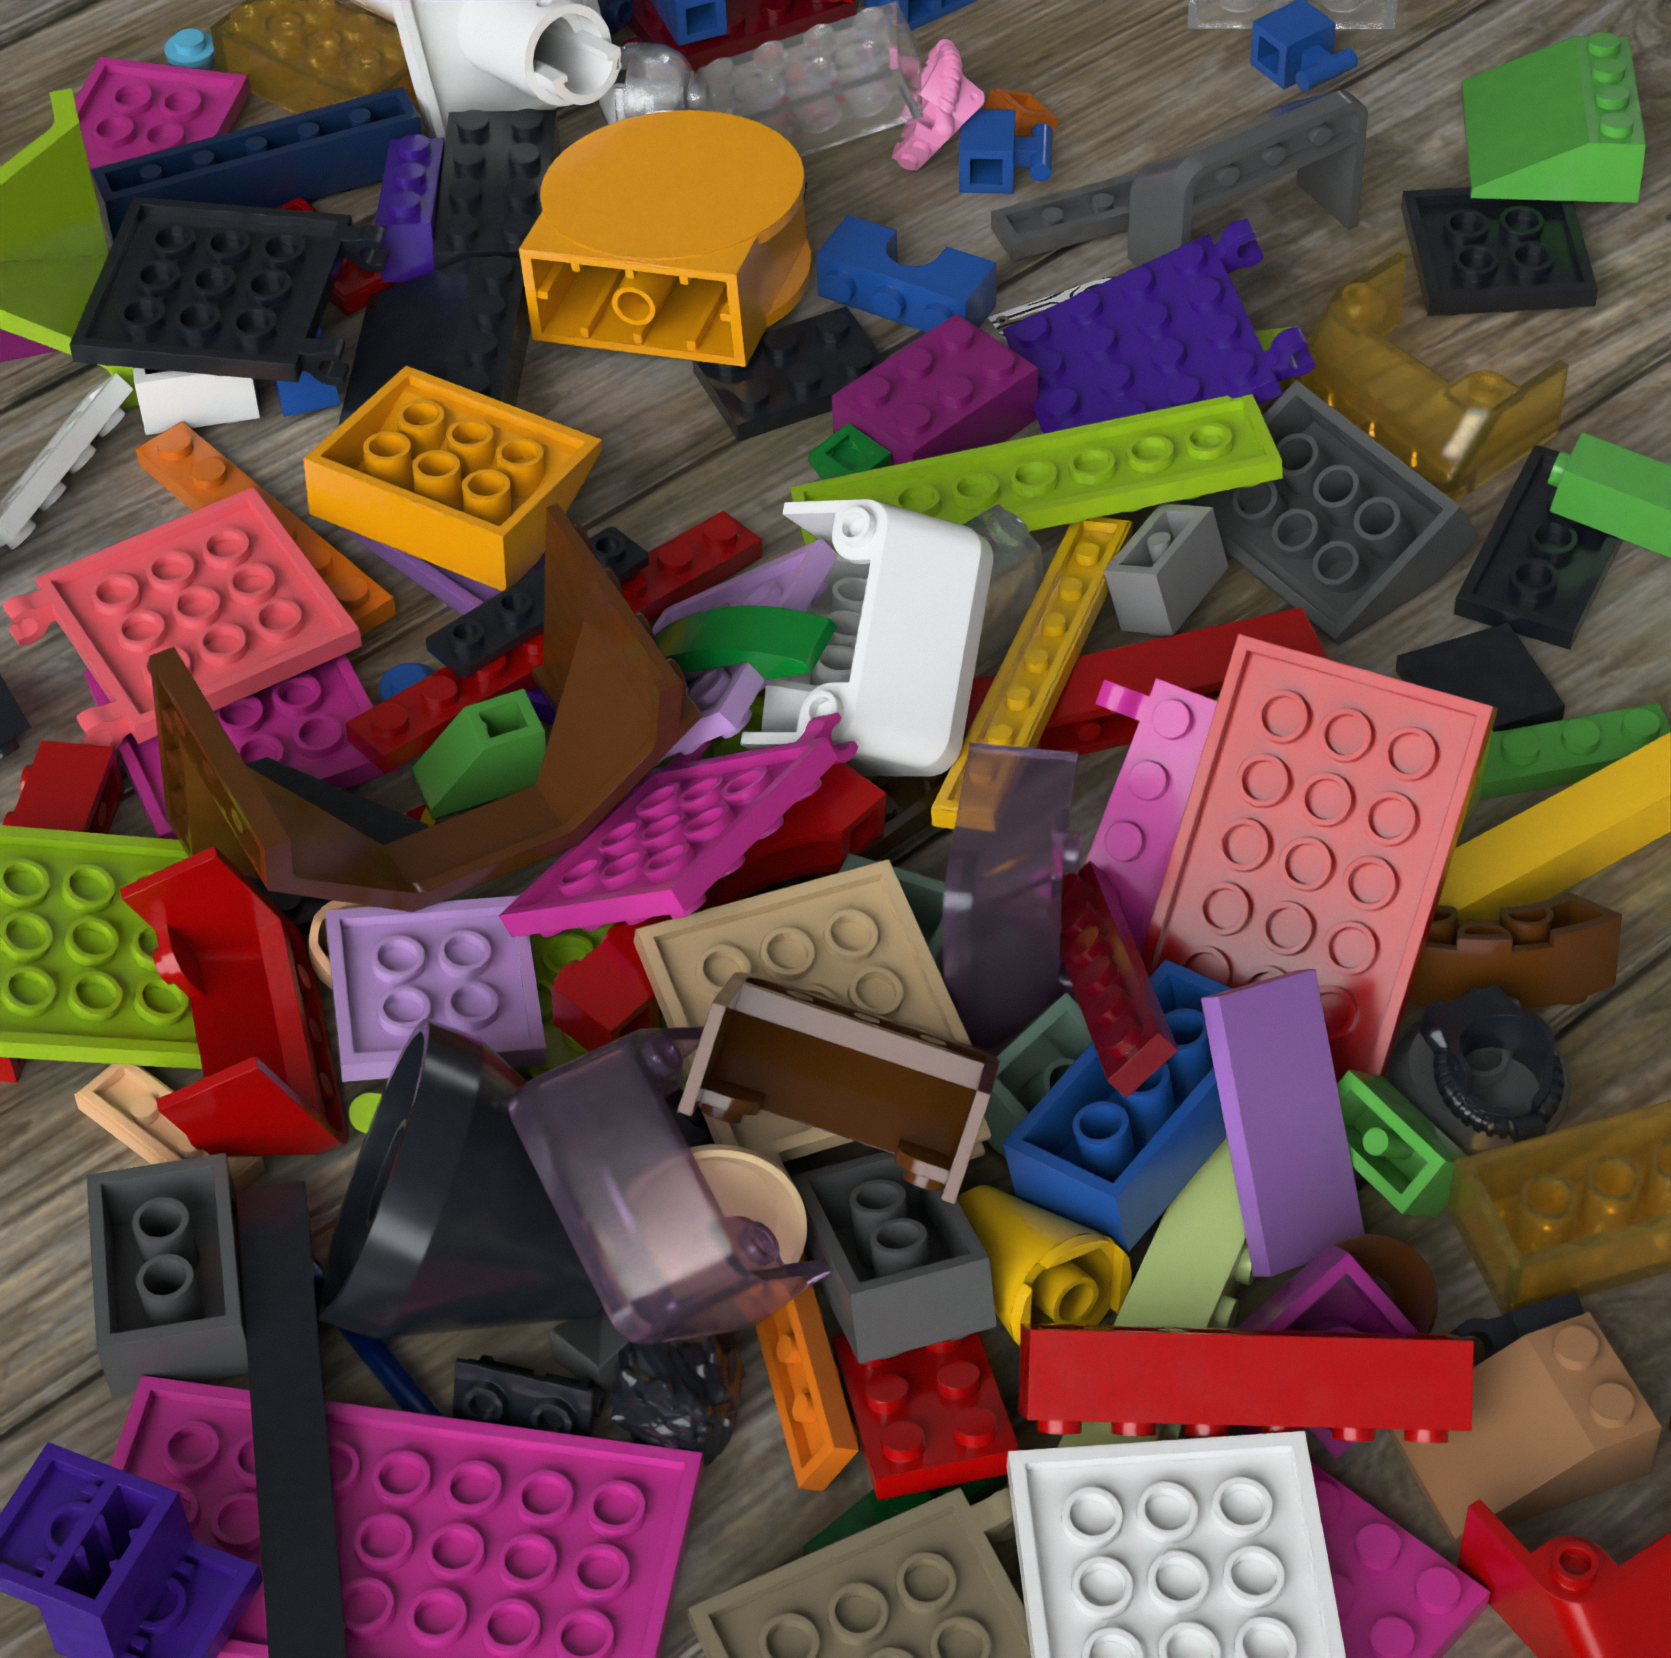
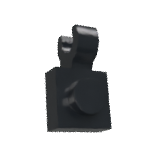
M1576 1291L1512 1310L1499 1317L1490 1319L1472 1318L1455 1327L1450 1333L1462 1337L1475 1336L1483 1342L1485 1355L1483 1359L1473 1362V1367H1475L1522 1336L1582 1315L1584 1310Z

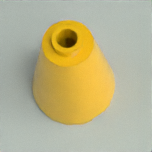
M989 1185L974 1187L957 1197L959 1205L989 1256L995 1312L1019 1348L1021 1323L1098 1325L1109 1309L1119 1314L1129 1292L1132 1273L1130 1258L1113 1239Z

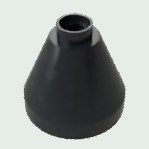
M423 1019L410 1035L392 1070L356 1160L337 1218L323 1270L318 1297L317 1317L321 1322L373 1339H385L592 1318L600 1310L605 1300L634 1310L642 1301L631 1292L621 1278L615 1264L611 1244L612 1223L616 1209L624 1193L633 1183V1180L480 1037L429 1019Z

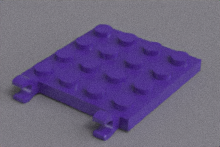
M1241 219L1231 223L1223 231L1220 240L1216 244L1213 243L1210 234L1002 329L1009 348L1038 367V400L1032 407L1043 434L1227 395L1233 399L1253 394L1257 405H1260L1283 394L1278 384L1279 382L1291 377L1304 375L1316 367L1299 327L1288 328L1279 333L1273 340L1270 349L1264 352L1228 273L1240 268L1256 265L1264 258L1256 239L1252 240L1256 236L1248 219Z

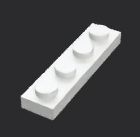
M117 373L86 395L0 502V548L6 544L13 550L32 533L36 527V523L30 519L38 508L42 512L45 511L63 494L67 486L60 480L68 471L74 474L82 468L96 451L90 444L96 435L104 437L124 417L125 412L119 406L133 388Z

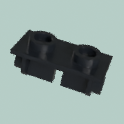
M483 1354L479 1360L457 1358L455 1361L452 1418L591 1437L592 1416L598 1418L601 1416L606 1400V1390L595 1387L594 1379L585 1377L580 1381L547 1373L545 1377L533 1375V1369L494 1361L492 1356Z

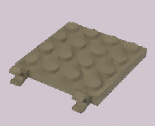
M1009 1487L1002 1489L972 1506L969 1505L961 1488L955 1489L688 1607L689 1622L707 1658H1031L1025 1607L989 1542H1003L1016 1537Z

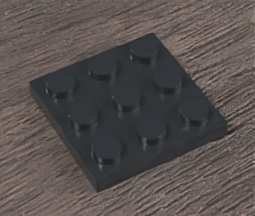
M1470 187L1403 191L1401 210L1427 316L1593 307L1596 305L1598 287L1573 201L1471 198Z

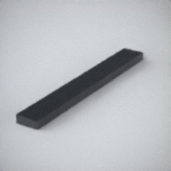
M304 1180L236 1190L269 1658H348L320 1326L317 1317L318 1303L310 1211L306 1183Z

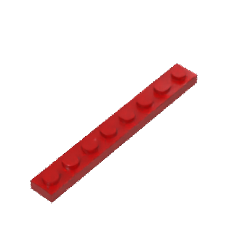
M723 510L648 552L649 565L620 583L624 599L635 614L640 612L646 617L648 622H651L661 616L664 609L705 591L762 558V539ZM544 630L467 678H460L449 668L444 667L346 722L347 741L385 774L425 752L464 707L520 689L531 691L538 687L532 678V669L543 665Z

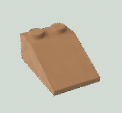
M1590 1312L1526 1334L1473 1367L1472 1431L1449 1430V1442L1447 1443L1409 1442L1404 1440V1429H1387L1455 1547L1462 1543L1468 1506L1479 1499L1508 1527L1649 1475L1662 1426Z

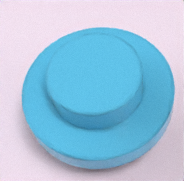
M188 28L172 36L166 42L164 52L166 60L173 66L210 70L217 54L215 39L210 34L198 29Z

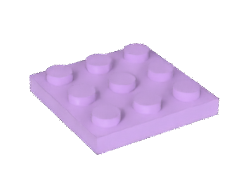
M520 895L440 901L416 912L380 907L325 910L342 1082L389 1078L410 1035L423 1019H429L480 1037L512 1068L546 1065V1044L530 936L511 937L499 918V915Z

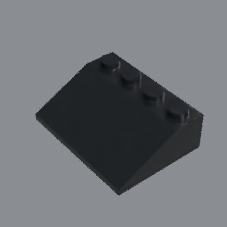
M502 256L471 257L369 296L338 426L405 366L516 407L531 330L520 258H505Z

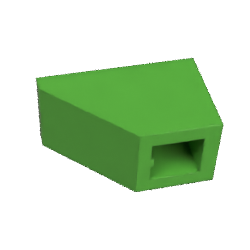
M525 689L464 707L414 764L412 774L432 819L511 795L536 784L547 746L545 731Z

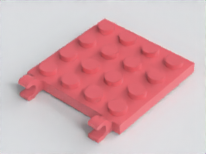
M254 487L34 578L38 591L27 595L14 596L2 604L3 610L13 623L8 627L9 632L19 646L30 645L38 641L46 633L49 625L57 621L111 702L103 706L88 708L76 716L77 722L86 734V737L82 738L83 744L114 747L115 750L129 733H132L138 744L158 736L149 656L175 647L210 707L215 711L362 646L358 626Z

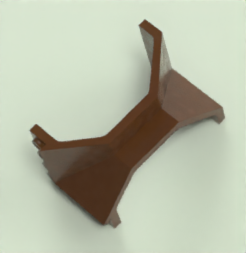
M558 503L546 507L543 665L532 669V678L556 712V717L537 782L533 786L389 844H380L247 767L175 647L149 656L166 817L188 857L216 846L245 876L262 879L268 891L406 912H416L577 846L703 716L687 693L686 680L679 664L673 658H665L655 643L652 628L646 617L640 612L636 614L633 612L624 599L621 584L614 571L610 568L603 569L593 554L590 539L584 528L580 524L573 525Z

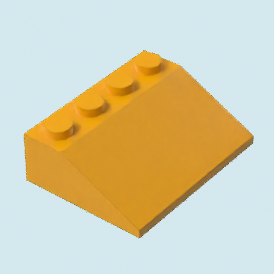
M405 366L303 458L309 514L504 591L517 583L542 557L546 542V507L558 503L564 513H567L602 451V439Z

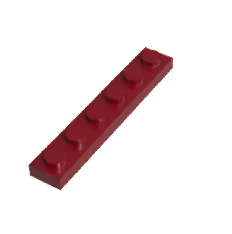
M1089 860L1077 873L1070 872L1059 879L1051 889L1048 900L1043 905L1106 1080L1127 1098L1178 1051V1047L1110 880L1103 871Z

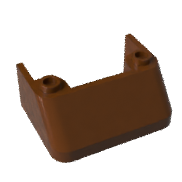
M736 972L711 1004L677 1112L691 1116L701 1102L700 1110L704 1114L724 1122L741 1123L743 1115H757L760 1110H764L895 1154L894 1162L905 1169L903 1174L904 1180L927 1190L943 1191L941 1200L955 1204L987 1109L1000 1061L990 1053L976 1047L766 977Z

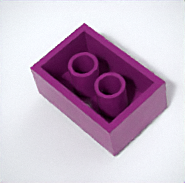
M955 314L833 394V434L845 424H851L891 452V466L1002 443L1037 420L1032 405L1038 400V367L960 315Z

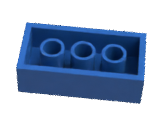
M1165 960L1149 979L1174 1037L1178 1051L1126 1098L1106 1080L1092 1042L1002 1143L1016 1197L1100 1232L1113 1239L1122 1250L1128 1253L1227 1137L1201 998L1233 988L1169 960Z

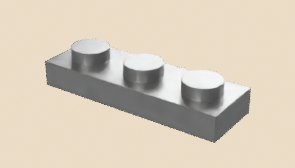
M1137 172L991 211V230L1011 261L1032 257L1044 252L1128 230L1130 189Z

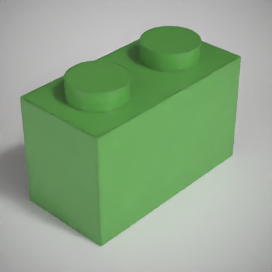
M1348 1070L1338 1082L1337 1088L1352 1167L1401 1214L1436 1218L1477 1169L1478 1165L1383 1076Z

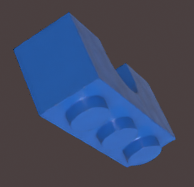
M849 214L816 253L818 296L925 332L931 331L955 314L960 315L980 328L996 306V262L946 246L938 258L931 263L922 266L901 265L898 263L897 230Z

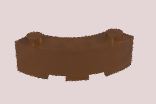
M1571 892L1533 904L1501 908L1499 920L1458 919V911L1455 907L1438 905L1408 1003L1428 1007L1439 1000L1449 1002L1460 998L1473 987L1481 986L1487 988L1497 984L1508 997L1519 999L1522 1009L1556 1004H1581L1586 1001L1587 996L1616 984L1622 914Z

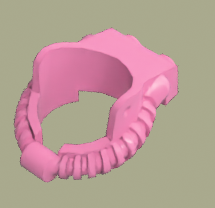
M948 39L940 40L929 52L927 65L923 68V71L910 90L897 117L898 120L906 124L900 135L904 140L901 143L897 142L891 158L898 161L899 165L907 170L918 171L985 101L984 92L963 75L960 53L954 43Z

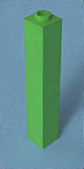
M1582 432L1572 453L1561 450L1553 466L1547 484L1556 487L1557 490L1550 512L1671 558V465Z

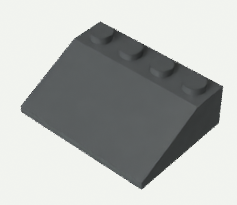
M1297 380L1263 415L1282 459L1283 478L1263 482L1253 487H1239L1206 494L1195 499L1183 500L1179 504L1213 507L1224 551L1294 609L1303 607L1309 621L1338 645L1437 583L1480 538L1457 503Z

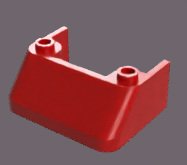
M216 846L120 888L122 900L156 932L158 947L153 950V960L159 975L168 985L175 983L190 999L204 1079L156 1099L158 1111L186 1134L195 1149H203L209 1155L226 1153L227 1158L320 1155L346 1144L349 1140V1130L317 975L309 959L308 945L295 924Z
M1670 1417V1421H1669V1425H1668V1429H1669L1670 1431H1671V1417ZM1481 1499L1468 1506L1457 1568L1490 1591L1488 1602L1490 1606L1538 1658H1671V1531L1618 1566L1599 1545L1589 1539L1574 1535H1565L1551 1539L1530 1553Z

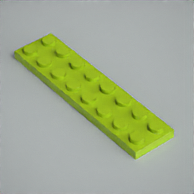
M1253 394L1233 399L1227 395L790 487L792 502L869 499L961 524L973 529L986 540H992L1006 536H1020L1026 532L1063 524H1077L1087 519L1120 512H1134L1144 507L1182 499L1191 500L1202 495L1239 487H1253L1263 482L1282 479L1283 473L1280 454ZM798 525L804 546L819 540Z

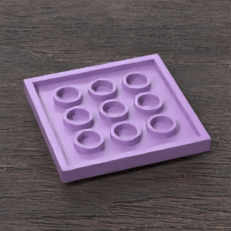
M821 538L664 609L652 628L653 634H656L665 626L680 618L715 608L752 605L788 608L806 612L808 606L815 602L826 590L828 582L825 580V577L838 555ZM749 662L684 673L687 693L703 716L655 766L663 759L681 752L683 755H688L698 749L704 742L719 736L727 739L737 734L752 716V711L749 707L756 695L772 679L765 680Z

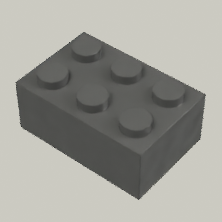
M887 1151L791 1176L802 1198L807 1217V1236L804 1251L859 1364L876 1359L892 1358L902 1352L946 1340H958L969 1334L997 1327L989 1256L957 1199L955 1204L941 1200L943 1191L927 1190L904 1180L903 1174L905 1169L894 1162L895 1154Z
M226 1153L86 1175L96 1346L111 1395L136 1392L141 1375L198 1382L248 1373L236 1190Z

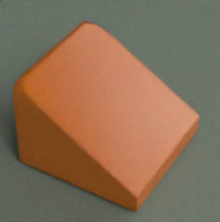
M1001 88L992 89L982 108L1016 110L1015 136L1031 137L1032 128L1037 124H1047L1053 130L1057 128L1060 122L1054 113L1028 92Z

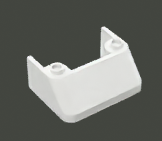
M869 499L785 502L783 508L784 516L818 539L822 538L849 562L854 564H870L849 682L825 683L815 688L802 704L796 732H742L740 744L749 750H756L793 743L802 736L807 724L814 717L839 713L842 719L832 729V742L834 745L850 741L856 742L858 746L856 754L851 760L844 763L862 776L930 777L944 773L955 763L962 748L993 566L991 545L984 537L967 526Z

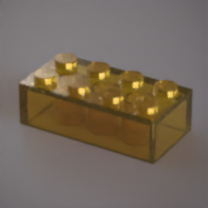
M245 0L210 27L218 72L248 75L252 94L294 114L404 86L417 113L421 116L398 28L339 1Z
M1671 1100L1455 1160L1447 1210L1501 1315L1576 1291L1580 1298L1671 1272Z

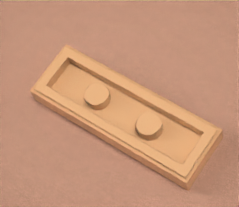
M111 1064L74 1094L79 1110L151 1165L209 1155L203 1149H195L186 1134L158 1111L156 1099L174 1091L139 1065ZM262 1156L227 1158L235 1190H243L265 1171Z

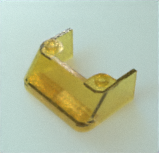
M1398 251L1332 294L1305 340L1316 367L1304 375L1285 379L1283 393L1297 380L1456 503L1530 454L1534 445L1542 446L1558 435L1569 365L1562 360H1558L1520 386L1493 370L1471 372L1454 383H1450L1384 337L1400 325L1407 256Z

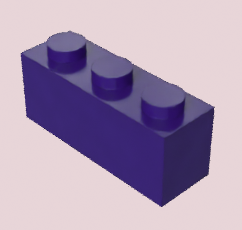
M413 134L404 136L401 139H390L375 225L386 229L383 244L378 250L389 251V259L385 270L381 272L382 282H408L435 271L432 252L445 148L444 138H428L424 135Z

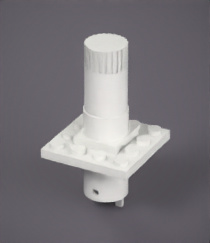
M350 0L354 4L397 25L428 138H444L445 142L449 112H464L467 110L518 111L527 108L554 110L560 106L591 104L602 98L611 89L620 71L621 49L612 44L609 28L601 16L598 0Z

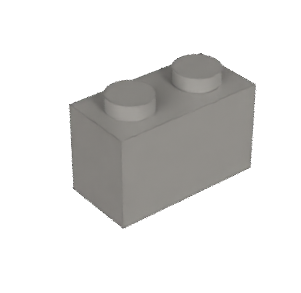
M1160 504L1104 569L1121 631L1148 633L1151 636L1174 635L1229 568L1213 507Z

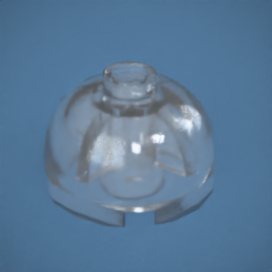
M628 42L622 47L616 70H627L624 87H615L616 122L645 114L666 111H705L707 101L704 81H696L692 65L684 55L667 45L651 42Z

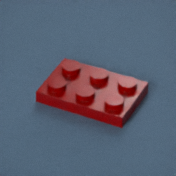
M978 1332L958 1340H946L902 1352L892 1358L876 1359L861 1364L858 1363L845 1335L832 1337L835 1364L839 1369L842 1387L877 1501L1007 1475L1008 1451H1019L1020 1448Z

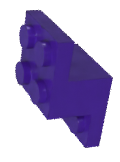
M47 1442L0 1514V1592L38 1606L56 1653L68 1658H217L263 1581L258 1564L193 1540L179 1492Z

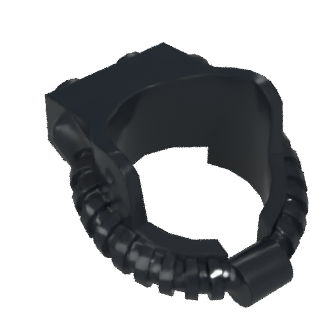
M1497 984L1487 988L1481 986L1473 987L1462 997L1449 1002L1439 1000L1430 1004L1424 1011L1420 1033L1435 1056L1433 1059V1073L1437 1083L1436 1086L1446 1107L1451 1108V1113L1456 1118H1461V1123L1465 1126H1473V1131L1477 1133L1484 1131L1486 1136L1492 1138L1493 1134L1498 1135L1499 1139H1506L1507 1136H1510L1517 1146L1545 1136V1124L1557 1112L1565 1087L1562 1063H1560L1561 1060L1558 1052L1554 1050L1555 1039L1548 1024L1542 1018L1522 1011L1520 1000L1508 997ZM1490 1047L1513 1050L1512 1059L1525 1065L1534 1074L1539 1083L1540 1090L1532 1099L1530 1112L1512 1118L1508 1108L1493 1106L1473 1094L1472 1070L1465 1056L1474 1050Z

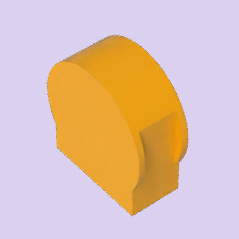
M700 110L666 111L628 118L599 128L574 142L548 168L540 189L542 212L519 248L532 340L746 367L766 328L782 319L799 303L807 291L811 280L812 259L811 249L807 240L803 198L805 192L804 168L796 149L781 134L759 122L732 114Z

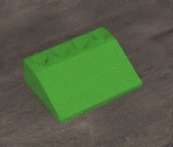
M1597 32L1590 36H1573L1462 81L1461 95L1471 198L1638 203L1646 140L1629 37H1619L1608 32Z

